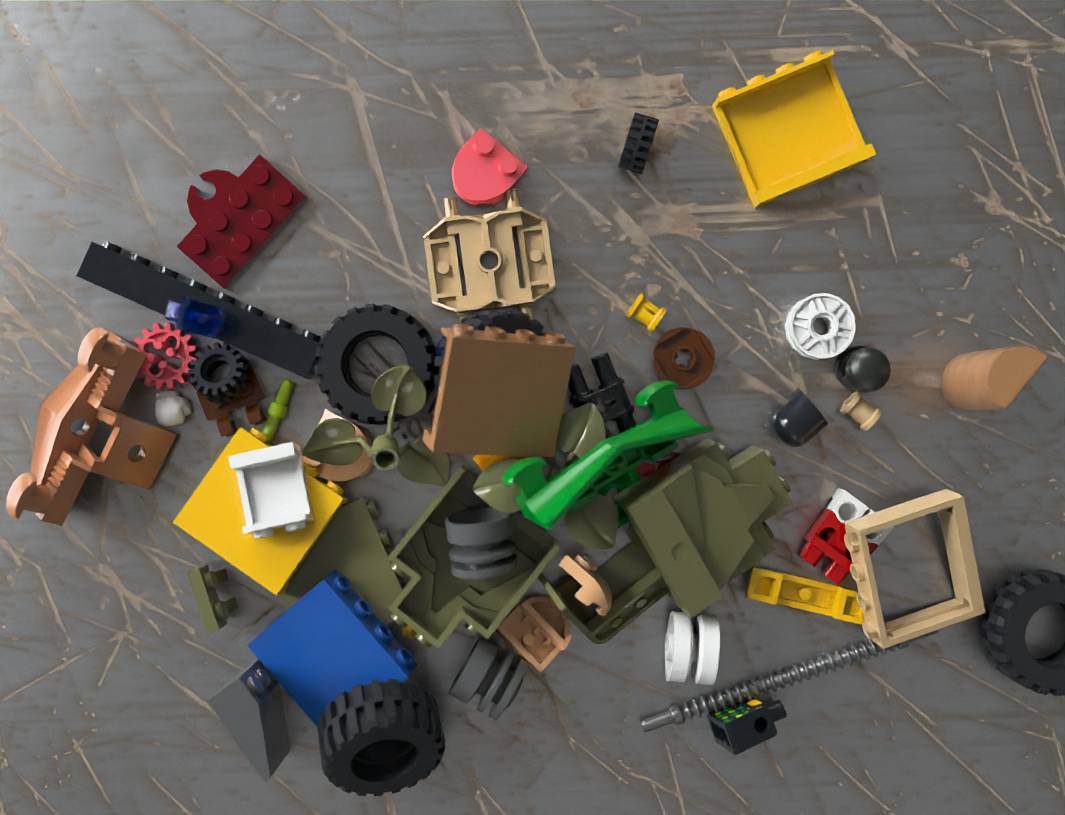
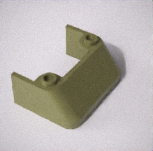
M630 524L627 532L632 542L596 570L606 580L612 593V606L605 616H601L596 612L598 605L592 602L589 606H586L575 597V594L582 585L571 575L562 577L556 585L542 572L537 577L560 611L594 644H603L609 641L670 592L632 524Z

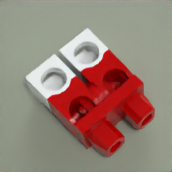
M838 487L831 497L833 500L816 520L811 530L803 537L807 540V543L799 555L813 567L818 564L824 554L830 557L832 561L823 574L837 585L851 573L850 564H852V559L844 542V535L846 534L844 522L874 513L873 510L869 509L853 495ZM894 526L866 535L870 556Z

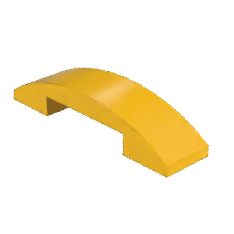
M758 567L751 568L745 598L828 615L835 619L860 625L865 621L863 611L857 603L856 594L859 593L857 590Z

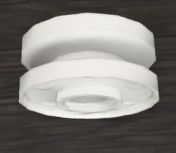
M828 293L813 294L796 303L789 311L785 322L786 338L791 348L800 356L811 360L828 359L844 352L851 344L856 331L855 316L850 306L840 297ZM816 319L825 322L826 332L824 335H819L815 332L813 324Z

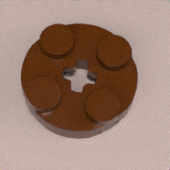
M678 327L666 332L658 339L652 351V365L656 375L661 381L669 380L677 383L679 387L676 389H691L701 385L709 378L714 366L715 351L711 341L702 332L691 328ZM679 350L683 353L689 352L692 357L688 359L690 364L688 367H685L683 364L677 365L675 362L678 358L677 352Z

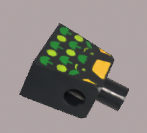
M752 697V700L744 699L743 703L735 702V706L730 704L727 705L726 709L721 707L718 708L717 712L714 710L710 711L707 718L716 743L732 754L737 755L775 737L777 730L774 722L787 717L786 710L780 700L766 704Z

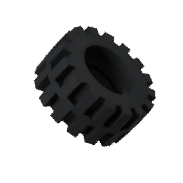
M635 112L618 167L639 174L643 173L659 119Z

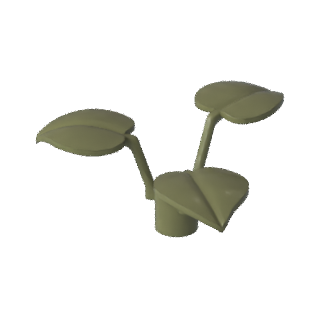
M407 365L396 366L386 370L374 382L371 391L373 406L378 410L390 412L386 435L377 437L372 447L362 436L355 437L356 430L350 422L340 418H331L322 421L315 427L303 448L302 455L311 460L331 465H346L360 458L362 445L367 451V456L372 457L373 465L379 470L388 471L398 464V470L404 478L416 483L436 484L443 487L448 483L450 464L447 453H432L423 442V436L417 438L412 446L405 444L399 450L398 442L393 437L395 413L402 416L414 415L422 409L426 401V388L423 381L414 369Z
M587 403L562 414L556 446L561 451L570 453L563 466L553 468L545 478L549 479L550 475L555 476L556 472L560 473L561 468L566 469L571 464L575 455L581 458L600 441L605 440L604 421L594 404ZM506 458L493 463L481 473L474 485V493L500 512L512 513L520 510L515 497L520 495L516 484L504 485L502 483L504 472L509 466L519 461L518 459ZM598 494L597 497L574 511L568 510L565 513L564 523L566 530L578 543L593 549H611L615 546L619 515L615 504L606 496Z

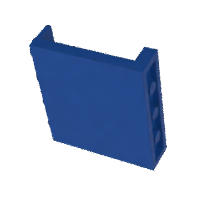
M336 569L247 645L317 728L319 727V719L332 700L336 701L337 696L342 692H349L353 686L361 683L363 686L371 684L373 680L388 682V679H397L402 683L418 665L414 661L412 653L407 648L402 647L393 636L390 627L377 618L372 612L370 604L359 597L353 590L350 581Z

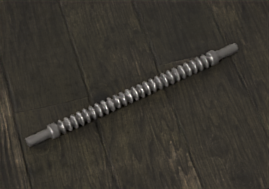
M938 630L884 649L871 639H868V644L860 642L859 647L851 645L850 650L843 648L842 653L836 650L833 656L827 653L824 659L818 656V661L814 662L813 659H810L809 664L801 662L800 667L793 665L792 670L786 667L783 673L779 670L776 671L774 676L768 673V678L764 679L763 676H760L759 681L751 679L750 684L743 682L742 687L734 685L733 690L727 687L724 693L718 690V695L716 696L710 693L709 698L705 699L704 696H701L700 701L693 699L692 704L684 702L682 707L679 704L671 706L669 708L670 711L641 720L644 733L671 723L680 725L685 723L686 718L693 720L694 715H697L699 718L703 712L709 715L711 709L717 712L718 707L722 706L723 709H726L727 704L735 706L736 701L743 703L744 698L752 700L753 695L759 698L762 692L768 695V690L770 689L776 692L777 687L781 686L782 689H785L786 684L793 686L794 681L802 683L803 678L810 680L812 675L818 678L820 672L826 675L829 669L835 672L838 666L844 669V664L852 666L853 661L861 663L862 658L869 660L870 655L876 658L879 652L885 655L888 649L894 652L895 647L899 649L909 646V642L936 634Z

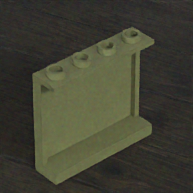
M365 496L338 509L289 580L291 585L285 594L281 595L287 610L336 569L350 581L353 590L359 597L370 604L372 612L382 623L388 625L395 622L391 618L392 612L388 608L406 585L402 576L390 567L392 562L387 557L391 554L389 547L393 546L387 529L382 530L377 518H380L381 515L374 500L369 501L368 497Z

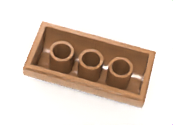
M1013 346L960 354L948 363L943 372V394L956 410H1005L1044 364L1048 356L1030 346Z

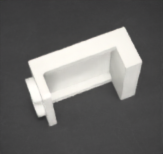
M290 442L228 456L230 468L236 470L246 521V526L242 527L244 534H254V539L274 535L273 529L286 527V532L306 528L305 522L314 520L300 445Z

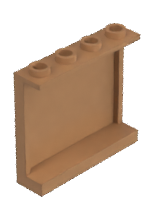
M455 324L454 328L442 327L441 333L448 339L432 429H424L423 442L432 453L553 458L576 347L566 341L564 335L554 332H547L545 336H535L534 332L520 329L516 330L515 334L505 333V330L496 327H486L485 331H477L473 327L464 324Z

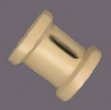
M855 391L843 403L840 409L842 414L847 413L858 422L862 431H867L882 414L880 408H874L862 398L860 391Z

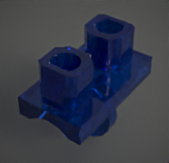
M185 297L182 298L181 303L170 301L165 315V320L176 322L174 329L213 339L224 329L226 321L222 312L223 308Z

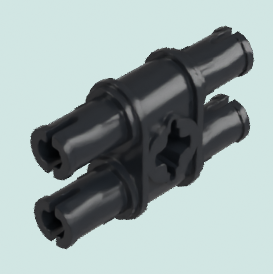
M608 352L591 358L600 382L598 388L594 390L588 388L579 364L572 365L568 388L571 393L569 403L573 404L574 409L587 403H592L596 406L598 405L597 399L602 397L605 401L611 400L610 403L606 404V411L601 412L597 408L601 413L604 425L609 420H615L620 433L631 430V427L636 428V421L632 414L635 412V406L631 405L623 385L625 381L617 376Z

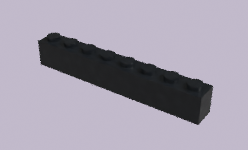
M106 240L103 245L91 241L76 275L77 277L303 378H313L315 365H318L319 357L315 356L317 347L321 348L322 343H319L321 336L305 329L301 335L291 330L292 323L275 317L273 322L263 318L262 316L265 312L249 304L243 309L234 305L236 298L218 291L217 296L206 292L207 285L191 278L188 284L178 280L177 278L180 274L164 266H161L160 271L149 267L151 260L135 253L129 258L121 254L122 247Z

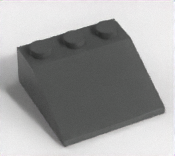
M258 659L228 681L207 702L266 782L272 777L291 749L280 683Z

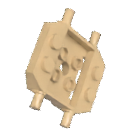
M509 189L506 192L508 207L506 210L484 215L460 216L458 215L457 198L451 197L452 210L449 198H444L446 217L423 236L432 304L456 313L460 317V322L462 318L473 315V312L519 306L522 313L529 314L530 320H535L533 308L535 303L556 289L547 219L523 209L522 206L520 207L518 189H512L514 201L511 198V190ZM512 227L517 228L524 288H520ZM457 234H459L467 291L466 296H463L455 238ZM491 252L496 254L498 264L495 268L485 269L482 267L480 260L485 253Z

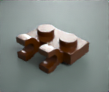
M252 368V372L249 373L252 377L251 382H244L248 386L246 392L240 389L238 392L242 396L238 399L234 395L231 396L232 402L226 403L222 399V404H216L214 401H208L198 391L196 392L206 419L208 421L217 419V427L221 437L233 436L238 431L231 412L246 407V415L251 425L255 424L257 426L267 421L259 402L267 398V395L255 368Z

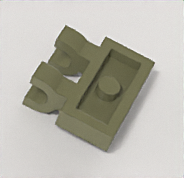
M208 565L187 572L207 634L227 625L228 613L239 608L235 597L229 598L226 601L219 600L216 589H218L219 583L229 579L226 569L222 568L213 572L209 570Z

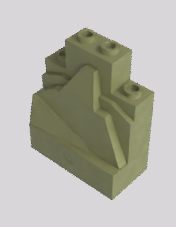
M707 438L612 497L614 502L625 511L672 593L669 595L671 601L690 618H693L724 598L720 590L726 583L761 562L762 557L776 549L771 541L774 535L764 521L793 502L788 494L791 491L790 487L782 476H778L774 469L776 461L767 449L764 450L752 445L730 459V455L722 443H717Z
M464 465L456 471L387 557L392 562L390 567L402 577L408 575L412 578L388 609L392 612L390 616L400 626L405 628L408 625L417 632L416 638L429 648L433 645L439 649L462 619L467 622L464 626L478 638L483 635L489 639L561 549L558 540L538 524L525 518L519 510L512 512L514 534L507 538L515 542L516 546L514 554L517 556L518 566L513 571L482 579H464L452 575L451 562L453 560L450 559L449 550L457 545L451 544L447 540L445 518L450 514L466 509L491 507L474 493L473 488L478 476Z

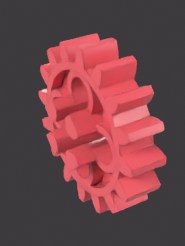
M166 322L165 327L162 324L154 323V331L143 328L142 331L145 337L143 339L134 338V341L139 345L138 349L146 354L136 377H146L144 384L147 386L155 384L156 389L164 390L166 384L169 389L175 390L177 389V381L181 384H188L186 375L189 369H193L190 362L191 360L198 361V358L194 357V353L200 351V347L191 345L195 337L190 334L185 335L186 328L178 326L175 329V324ZM176 338L177 345L173 348L170 341ZM153 344L154 348L166 351L167 356L182 360V367L177 370L176 364L166 362L164 357L150 353L149 346ZM156 365H158L159 369H161L158 375H155L154 373V367Z

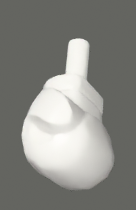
M167 384L163 392L156 394L155 415L157 422L164 427H175L183 424L186 416L191 413L189 401L179 397L178 391H171Z

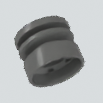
M478 507L458 511L445 518L447 540L449 543L457 545L449 550L450 559L453 560L451 562L452 575L464 579L490 578L511 572L518 566L517 556L514 554L516 551L515 542L507 539L514 534L512 513L500 512L492 507Z
M480 636L459 670L448 694L465 704H468L476 693L479 694L481 698L477 710L482 713L490 701L493 702L488 717L496 721L516 697L523 683V676L528 662L519 658L513 668L510 669L514 654L508 652L500 662L496 661L495 658L499 645Z

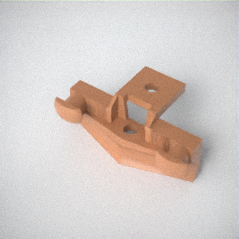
M97 327L86 335L79 348L78 365L40 405L31 473L28 472L19 476L12 484L7 495L6 508L12 518L19 519L22 511L27 510L34 512L41 521L62 526L88 472L148 490L151 489L177 434L164 427L118 412L146 356L144 352L103 327ZM83 418L85 423L82 429L77 432H71L72 423L77 419ZM102 420L115 427L100 457H97L88 443L99 421ZM135 445H140L141 450L136 457L128 458L129 450Z

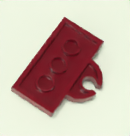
M260 154L239 177L229 171L218 169L200 174L199 176L203 181L214 184L216 191L212 198L203 199L200 190L193 185H190L188 190L187 205L189 213L197 224L176 247L224 289H227L308 198Z

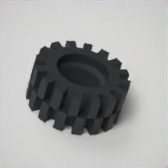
M219 342L213 343L214 349L207 345L203 347L205 350L204 354H201L199 351L195 354L198 361L191 360L190 365L194 368L188 370V375L191 377L189 379L190 383L204 398L210 402L214 401L216 404H222V399L226 403L232 402L231 396L233 395L237 399L240 398L242 395L238 391L242 389L246 392L248 389L244 382H251L252 377L249 373L252 370L248 365L249 362L234 346L231 347L227 343H223V346ZM223 364L230 365V371L226 378L217 383L211 382V374L218 366Z

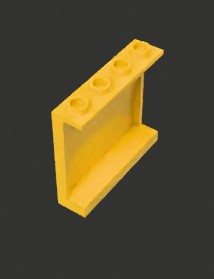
M821 50L806 56L803 63L796 66L793 65V62L787 63L775 70L776 74L765 78L764 74L748 80L746 82L747 86L736 90L735 86L718 93L719 98L715 100L712 107L754 208L865 163L877 155L872 143L865 145L830 61L835 55L833 50L825 54Z
M240 427L173 523L275 595H284L291 585L289 580L341 505L343 503L347 504L349 500L342 496L345 491L343 488L331 480L325 484L316 478L319 472L303 462L314 520L305 522L306 528L286 532V527L273 529L274 535L254 539V534H244L242 527L246 526L237 473L236 470L230 468L228 456L272 446L266 443L268 437L256 428L252 427L248 431Z

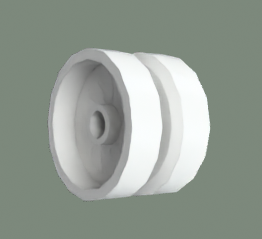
M672 611L669 616L665 638V675L667 682L684 683L691 669V676L695 684L714 685L720 652V627L717 616L700 614L695 619L693 625L692 619L686 613Z

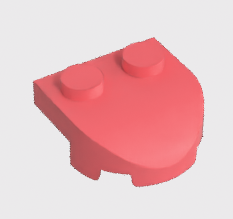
M480 128L457 153L451 169L453 188L461 199L471 205L477 206L479 203H491L493 206L505 198L506 192L521 179L528 167Z

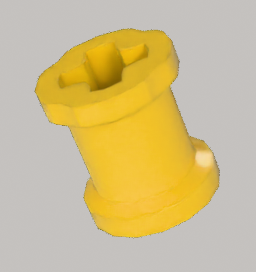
M640 293L626 316L628 318L634 317L648 326V331L652 333L667 309L664 307L658 308L646 300L643 293Z

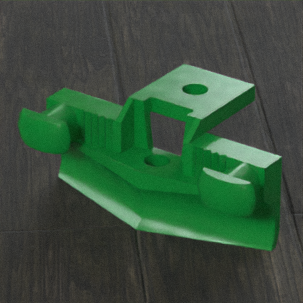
M669 380L657 381L643 388L635 398V405L648 406L652 417L647 419L646 422L642 421L641 425L636 424V428L631 427V430H626V432L600 441L576 462L566 467V469L561 468L560 473L556 472L555 476L550 475L549 479L544 477L541 470L543 466L547 465V462L542 457L523 458L506 469L502 476V483L504 485H513L515 483L520 493L515 499L523 516L549 530L568 510L574 511L597 497L598 494L607 497L609 490L614 487L620 493L638 482L640 479L635 467L647 460L655 462L679 447L678 439L709 433L714 430L713 426L698 424L684 408H680L673 391L679 387L677 383ZM613 502L618 511V528L630 522L625 511Z

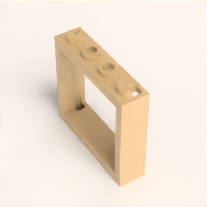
M944 489L844 522L846 530L844 542L852 559L850 571L857 582L859 593L856 594V599L863 611L865 620L862 623V628L866 637L883 649L985 613L964 496L949 489ZM939 511L955 598L884 623L866 535Z

